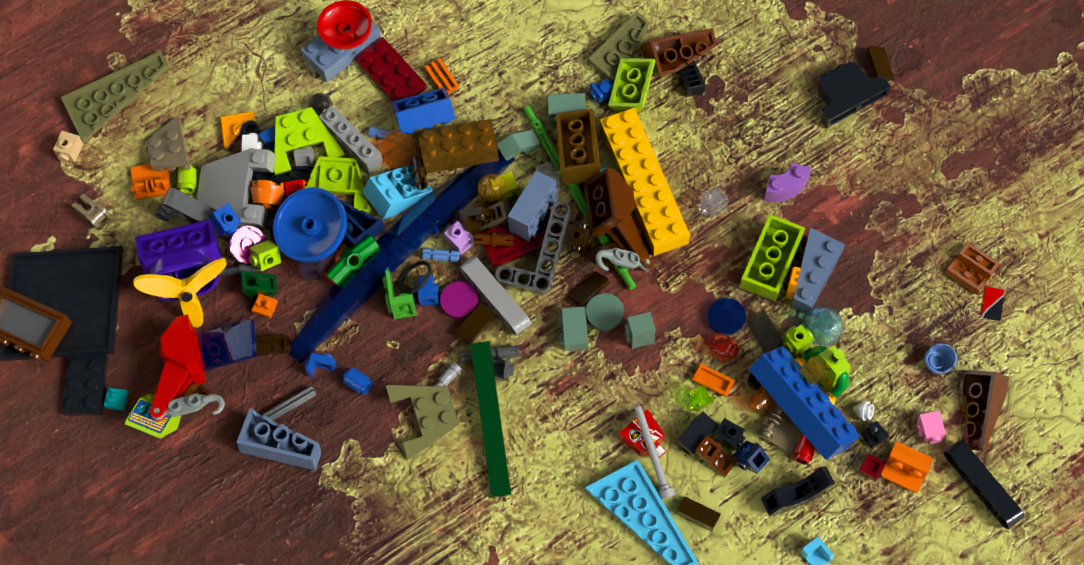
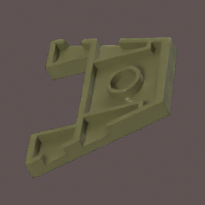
M386 386L390 404L408 398L411 399L422 437L402 443L407 460L412 459L415 455L459 426L448 387Z

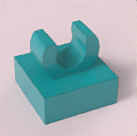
M108 387L104 407L125 411L129 395L128 390Z

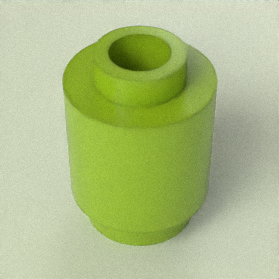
M191 165L190 170H185L183 167L178 168L177 187L179 191L185 194L193 193L196 188L197 170Z

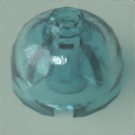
M821 306L813 309L805 319L804 328H807L812 333V343L829 346L839 340L843 332V320L835 309Z

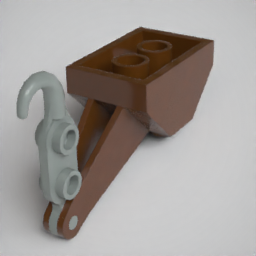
M606 168L584 184L591 235L599 237L607 232L621 249L613 248L598 251L596 262L605 271H608L609 268L603 264L602 257L608 258L615 265L631 269L638 267L644 272L653 266V261L630 214L636 208L634 192L616 170Z

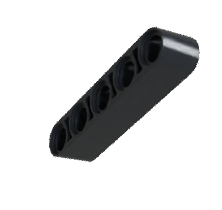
M958 440L943 451L948 462L1005 529L1011 528L1024 518L1021 508L964 441Z

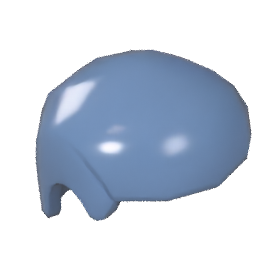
M942 343L928 349L924 357L927 369L934 374L949 372L955 367L957 361L955 350L948 344Z

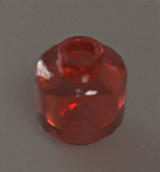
M723 334L717 335L714 339L712 338L708 346L709 350H711V356L724 362L734 360L739 351L737 341Z

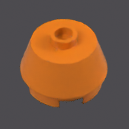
M252 180L250 192L253 204L261 205L266 209H272L273 206H281L286 196L284 183L281 182L279 185L268 180H257V182Z

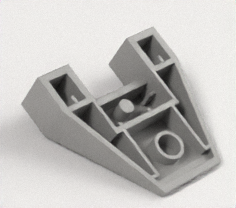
M250 148L203 165L201 167L197 200L216 210L229 203L241 223L246 226L265 228L268 209L261 205L248 204L253 171L274 173L276 154L270 150Z

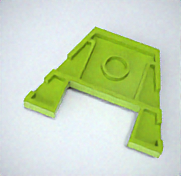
M312 107L276 116L274 175L291 171L286 152L323 143L327 157L341 158L345 156L341 147Z
M319 156L305 188L315 187L327 190L332 194L355 195L354 208L371 214L368 199L362 192L364 185L357 159Z

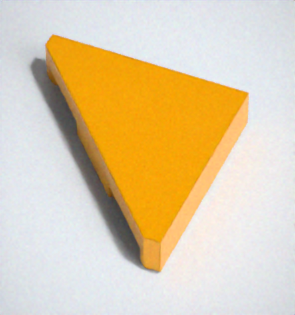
M254 111L220 117L225 149H228L241 134L243 124L255 117Z

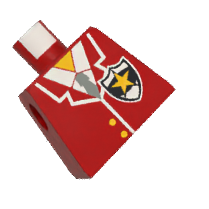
M646 409L643 413L660 459L667 452L660 445L664 441L665 435L649 410ZM635 418L619 432V440L644 458L649 452L638 420Z

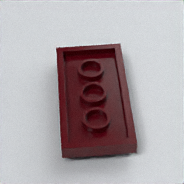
M383 36L354 56L359 66L392 102L418 95L428 88L427 84Z
M551 209L548 210L549 215L546 221H542L539 225L538 234L536 237H532L530 242L513 234V240H505L513 241V247L484 245L493 268L541 250ZM508 222L479 233L492 234V232H496V234H512L509 232ZM558 225L552 228V233L557 234L560 232Z

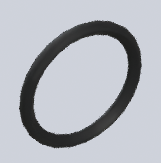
M419 261L408 267L399 280L398 287L400 292L413 294L420 290L431 276V265L426 261ZM419 265H426L428 272L424 280L416 288L409 291L404 290L402 284L407 274Z

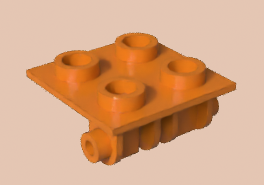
M151 163L130 167L133 184L131 185V190L134 192L135 201L162 196L171 188L169 170L154 171Z

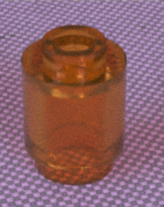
M761 386L750 397L748 405L759 414L761 411L764 412L775 400Z

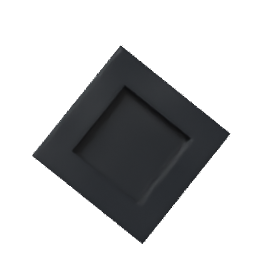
M875 421L860 433L872 449L889 438V435L878 421Z

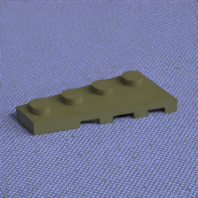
M636 11L589 57L588 62L614 84L620 59L631 58L650 22Z

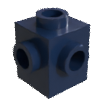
M747 440L733 454L738 460L737 465L744 471L749 470L756 474L770 460L760 444Z

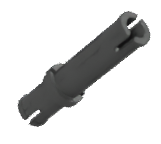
M499 345L497 348H491L492 359L503 360V358L520 357L519 345L507 347ZM471 350L461 351L462 363L473 362Z

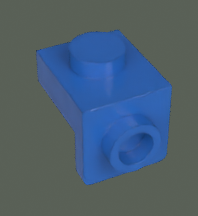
M312 353L310 359L306 360L305 370L309 377H313L316 367L335 372L337 364L333 356L322 353V355Z

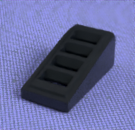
M694 60L679 70L687 97L705 93V85ZM692 66V69L683 70V68Z

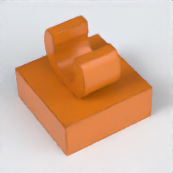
M259 294L252 312L271 319L278 301L277 299Z

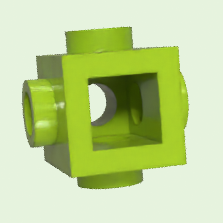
M800 325L797 328L793 326L786 331L783 343L785 348L795 358L811 349L813 335L807 328L805 329Z

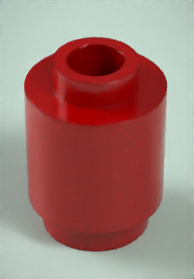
M801 435L794 451V460L800 464L809 465L810 461H813L817 449L805 435Z

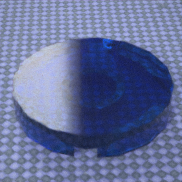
M732 298L716 300L708 310L710 328L718 334L725 336L737 334L743 329L746 322V311L743 305Z

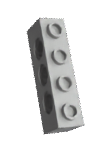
M333 105L318 116L336 142L353 158H356L357 162L369 174L383 164L381 152Z

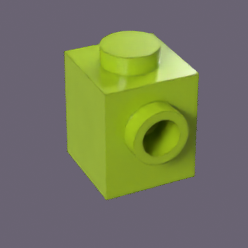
M270 240L249 248L251 264L261 271L281 263L279 247Z

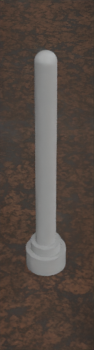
M636 405L634 411L660 484L658 494L661 499L675 495L673 486L671 487L670 483H667L642 407Z

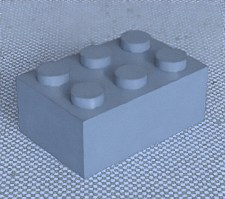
M537 170L535 171L508 215L510 233L530 242L532 237H536L540 229L539 225L542 221H546L549 215L548 210L558 200V188L556 187L555 179Z

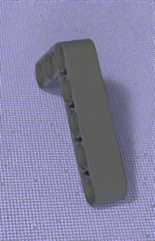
M169 188L161 197L153 215L166 222L174 215H177L193 224L210 220L209 216L216 209L175 188ZM240 223V224L237 226V228H240V227L246 226V225H244L243 223ZM214 226L216 236L229 242L231 235L226 233L221 236Z
M558 201L553 204L536 271L531 272L510 266H500L496 270V278L502 285L538 294H546L550 291L563 245L566 226L570 218V209L566 202ZM560 207L566 209L563 215L556 214V211ZM559 225L561 226V231L557 234L552 233V228ZM549 244H556L557 248L555 251L549 252L547 251V246ZM545 262L552 263V267L549 270L542 269V265ZM504 271L510 272V276L506 280L500 278L501 273ZM521 276H528L529 279L526 284L519 283ZM541 280L547 281V286L543 289L537 287L538 282Z

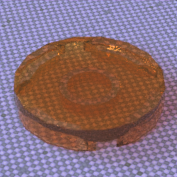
M401 131L386 135L380 146L382 159L386 164L394 168L411 165L412 158L417 155V144L414 138L409 134L401 133Z

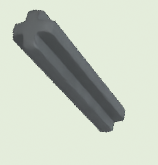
M308 386L267 410L262 416L265 415L273 421L316 396V391L312 386Z

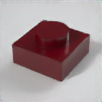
M868 453L858 472L876 482L886 463Z

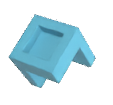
M819 536L802 548L801 555L809 565H826L834 557L833 553Z

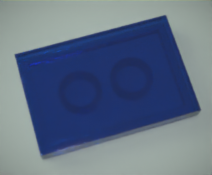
M252 319L201 333L202 360L204 370L206 371L256 357L255 325Z

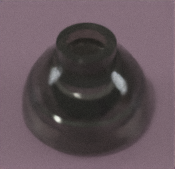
M316 93L309 98L307 108L312 107L315 113L320 116L333 103L328 95Z

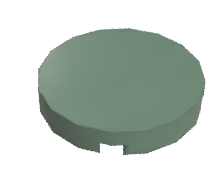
M598 294L591 298L587 304V320L597 330L610 331L618 327L623 321V303L612 294Z

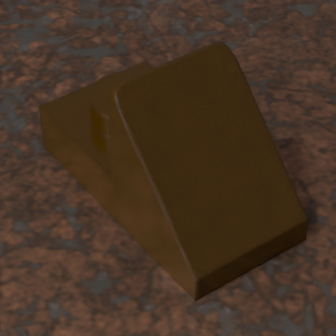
M476 207L454 210V215L466 231L479 233L480 222H486V219L494 218L495 210Z

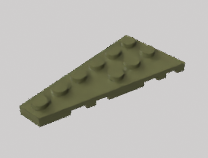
M161 51L61 97L83 143L169 69Z

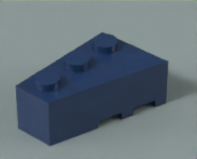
M340 200L347 216V228L343 240L351 248L368 235H371L374 239L385 229L382 219L375 218L367 214V212L360 211Z

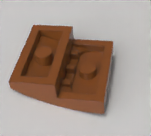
M967 243L947 268L945 274L977 295L999 267L1000 263L970 243Z

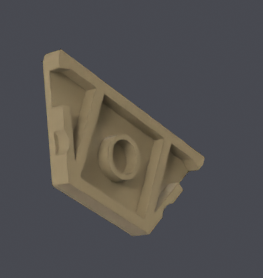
M176 116L147 140L150 163L154 171L175 170L176 167H183L185 170L191 169L182 122L179 116Z

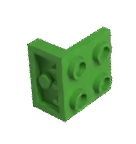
M385 270L386 277H383V284L386 291L385 298L389 313H393L394 319L417 316L413 295L403 293L395 297L390 271Z

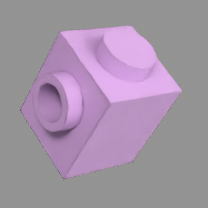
M459 221L454 225H449L444 232L445 241L455 251H459L460 255L474 244L473 235L466 231Z

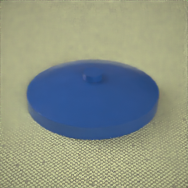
M310 187L296 191L284 200L275 215L273 233L276 244L285 255L295 261L303 263L320 261L331 255L342 242L347 228L346 212L340 200L327 190Z

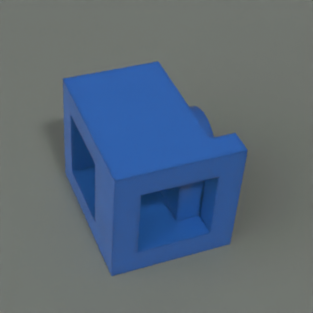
M426 275L418 277V285L424 280ZM432 275L427 283L418 290L420 306L439 305L438 283H434V276Z

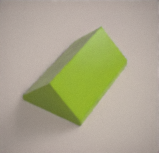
M620 59L608 104L609 108L619 112L635 108L637 113L644 108L655 59Z

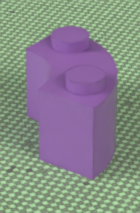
M793 163L786 173L770 175L764 201L781 202L798 195L806 186L812 167Z

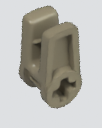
M82 194L80 199L90 210L84 209L81 204L76 202L71 206L97 229L99 223L105 217L108 218L110 214L100 204L95 203L85 194Z

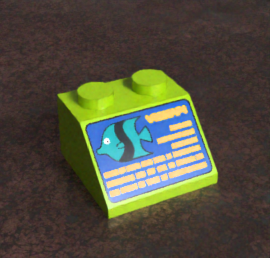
M148 394L138 400L126 419L125 425L158 438H162L177 430L181 416L172 417L167 415L162 421L153 420L150 409L155 394Z

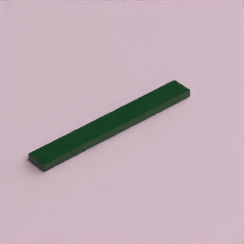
M490 341L473 343L470 346L491 497L511 496Z

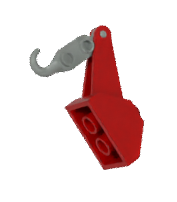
M189 315L176 317L160 338L162 346L159 347L161 358H164L165 365L150 414L153 420L162 421L167 415L178 417L199 411L202 407L214 401L219 403V407L213 411V415L219 414L225 406L224 399L220 395L192 394L180 398L190 383L198 385L207 381L197 333Z

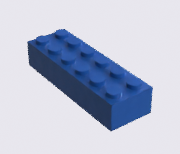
M783 346L762 354L750 367L749 371L825 460L846 451L860 437L855 427L844 418L842 412L831 403L829 397L818 388L816 382L806 374L803 367L793 359L791 353Z

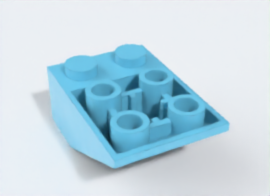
M412 164L369 177L362 192L382 219L398 215L433 193L429 185L424 190H421V186L419 190L416 188V182L412 176Z

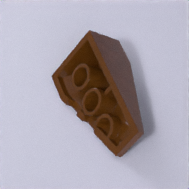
M713 28L651 40L641 46L644 59H655L653 72L660 77L676 73L716 47L717 41Z
M962 370L959 388L960 396L963 398L961 409L965 415V443L971 450H986L1006 398L1008 376L997 372Z

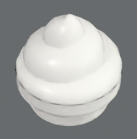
M862 401L853 406V411L859 419L863 421L870 420L874 413V405L870 404L869 401Z

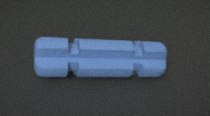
M373 126L368 131L369 137L372 138L378 137V139L388 142L395 141L396 144L400 145L404 141V134L401 133L394 134L393 131L381 128L378 130L377 127Z
M424 248L422 257L429 260L433 258V260L458 262L460 253L454 250L449 252V250L443 249L431 250V248Z

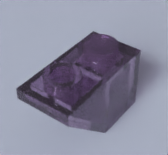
M338 249L328 257L317 262H298L300 273L304 279L309 281L325 276L340 255Z

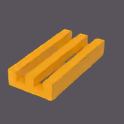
M799 267L792 269L785 296L786 299L793 300L801 269Z

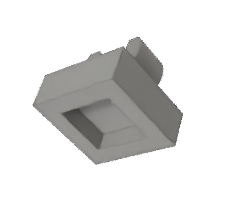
M312 147L294 150L296 166L315 167Z

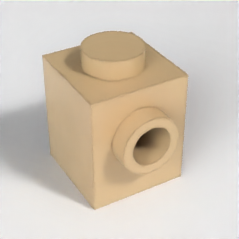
M62 131L53 151L59 160L75 163L83 147V142L78 135Z

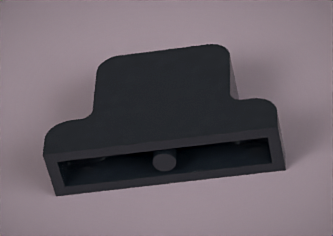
M854 62L840 64L832 72H825L820 76L817 90L826 103V106L822 109V123L826 128H829L888 96L891 88L890 84L884 78L869 80Z

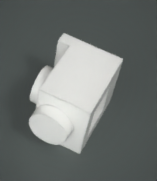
M256 133L242 135L241 152L250 148L263 149V143L259 140V135Z

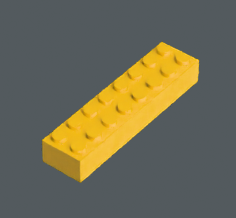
M635 108L600 119V132L617 172L634 192L636 204L634 211L653 256L689 244L690 233Z

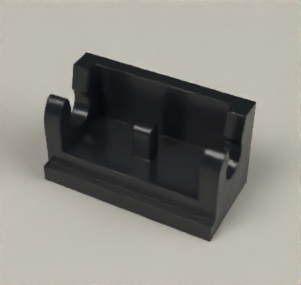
M702 411L675 440L674 444L687 455H694L696 453L695 450L705 436L710 437L719 425Z

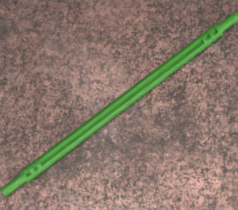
M526 106L523 110L531 122L530 125L562 177L557 148L540 119L536 118L530 106ZM577 183L567 184L566 186L589 223L586 197ZM607 233L600 237L596 236L602 246L612 243ZM614 265L618 275L622 276L629 290L634 289L636 285L628 273L629 269Z

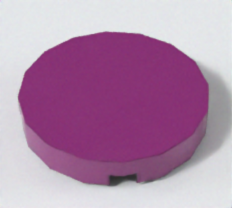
M456 281L443 289L440 295V304L443 311L449 317L464 319L477 308L478 295L476 289L471 284Z

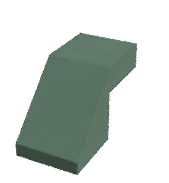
M529 130L511 134L497 143V146L508 161L522 151L528 155L542 146L534 131Z

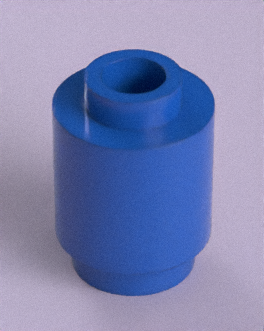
M355 367L347 369L342 377L344 379L343 384L358 394L362 393L365 395L373 384L370 377Z

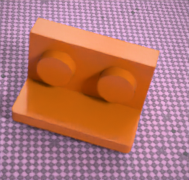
M895 442L881 477L914 493H918L924 478L929 472L933 458L904 444Z

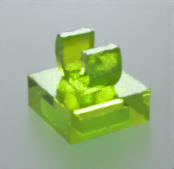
M698 386L691 391V411L698 412L705 406H709V403L714 402L713 395L706 394V387Z

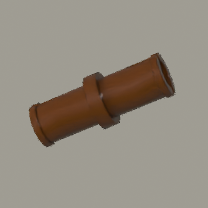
M492 232V234L475 233V245L513 247V241H505L513 240V234H496V232Z

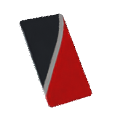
M985 287L982 318L1001 321L1004 299L1003 289Z

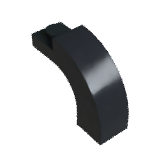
M823 466L794 484L771 490L761 497V500L768 515L773 516L813 501L825 494L827 489L835 485V482L827 466Z

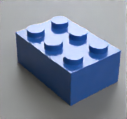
M445 87L392 102L401 133L410 134L415 132L416 129H428L433 127L434 124H447L455 119L451 99Z

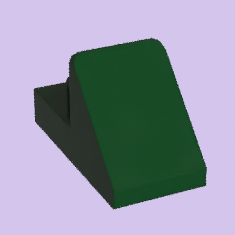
M240 271L241 290L248 298L251 299L256 294L273 296L277 294L276 275Z

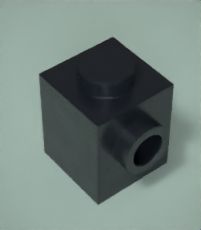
M724 418L713 440L735 451L737 446L739 447L746 439L744 436L745 429Z

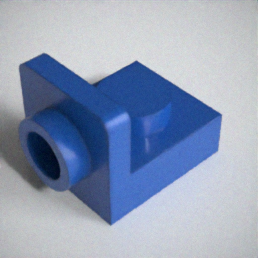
M608 78L597 85L591 83L589 95L593 101H597L599 105H602L610 100L614 85Z

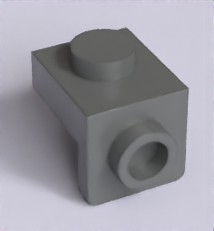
M506 358V360L493 359L495 380L509 382L510 376L514 374V364H511L510 358Z

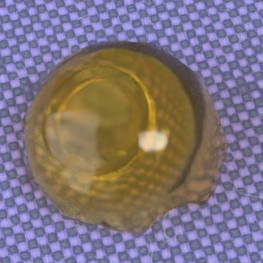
M498 174L483 176L478 183V194L485 202L493 203L497 202V199L503 198L507 188L505 179Z

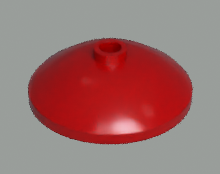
M341 0L328 5L321 12L317 21V30L322 41L328 46L339 50H348L358 47L367 40L372 31V18L369 11L362 4L351 0Z

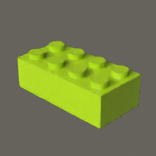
M769 214L741 279L740 288L776 302L803 238L805 227Z

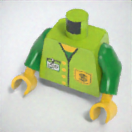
M815 346L804 353L802 358L797 357L794 360L802 367L807 362L810 370L826 390L831 393L828 397L831 403L835 405V398H838L849 386L851 366L844 358L845 353L835 346L830 348Z

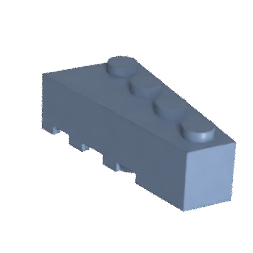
M810 227L792 301V308L809 316L842 255L844 243Z
M249 408L237 440L240 453L316 471L321 456L318 442L298 432L295 433L288 429L287 426L280 425L272 421L271 418L265 415L262 416L254 409Z

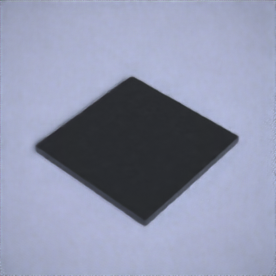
M122 246L12 254L8 289L62 312L72 321L51 358L114 354L123 260ZM10 301L5 309L3 330L40 347L56 321ZM1 344L0 360L33 359L29 356V353L24 352L22 354L13 348L14 346L10 344L8 347Z

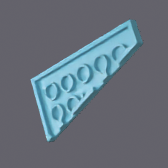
M639 460L585 487L586 491L669 565L699 564Z

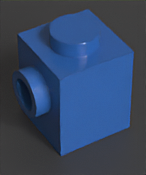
M229 203L209 216V219L212 220L221 236L226 233L231 235L238 230L237 226L241 223Z

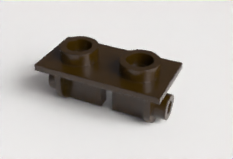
M276 334L275 336L268 337L258 335L255 338H250L253 345L251 347L252 355H270V348H273L274 355L287 354L291 351L292 341L290 336L286 334Z

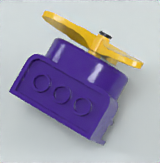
M212 220L135 237L137 254L144 275H140L133 280L135 288L164 301L180 300L183 314L189 315L193 327H200L203 324V312L197 296L206 294L214 289L219 281V273L226 267V259L221 258L222 254Z

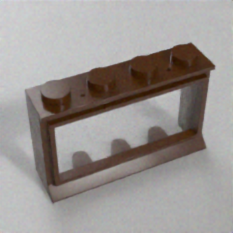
M1 286L0 343L6 347L10 344L14 346L13 348L22 354L27 352L30 357L37 361L43 359L48 362L72 321L62 312Z

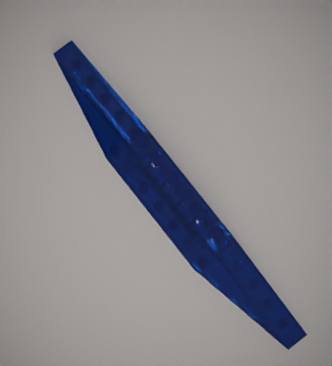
M498 149L499 161L473 165L417 202L376 241L380 249L366 258L361 267L353 270L339 286L336 283L333 285L291 343V351L288 353L301 364L383 286V277H386L385 270H389L391 275L434 233L438 234L455 218L454 210L464 209L491 184L490 179L498 177L515 161V158L512 157L507 161Z

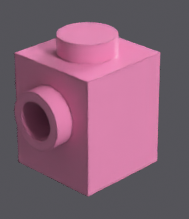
M940 411L919 415L916 430L923 443L935 444L940 442L946 434Z

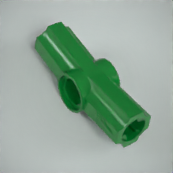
M368 235L352 248L344 249L340 259L329 269L326 275L339 286L353 270L361 267L366 258L380 249L371 235ZM354 256V259L349 262L350 257Z

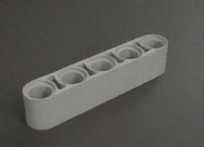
M476 256L471 257L459 266L463 276L515 336L532 324L525 312Z

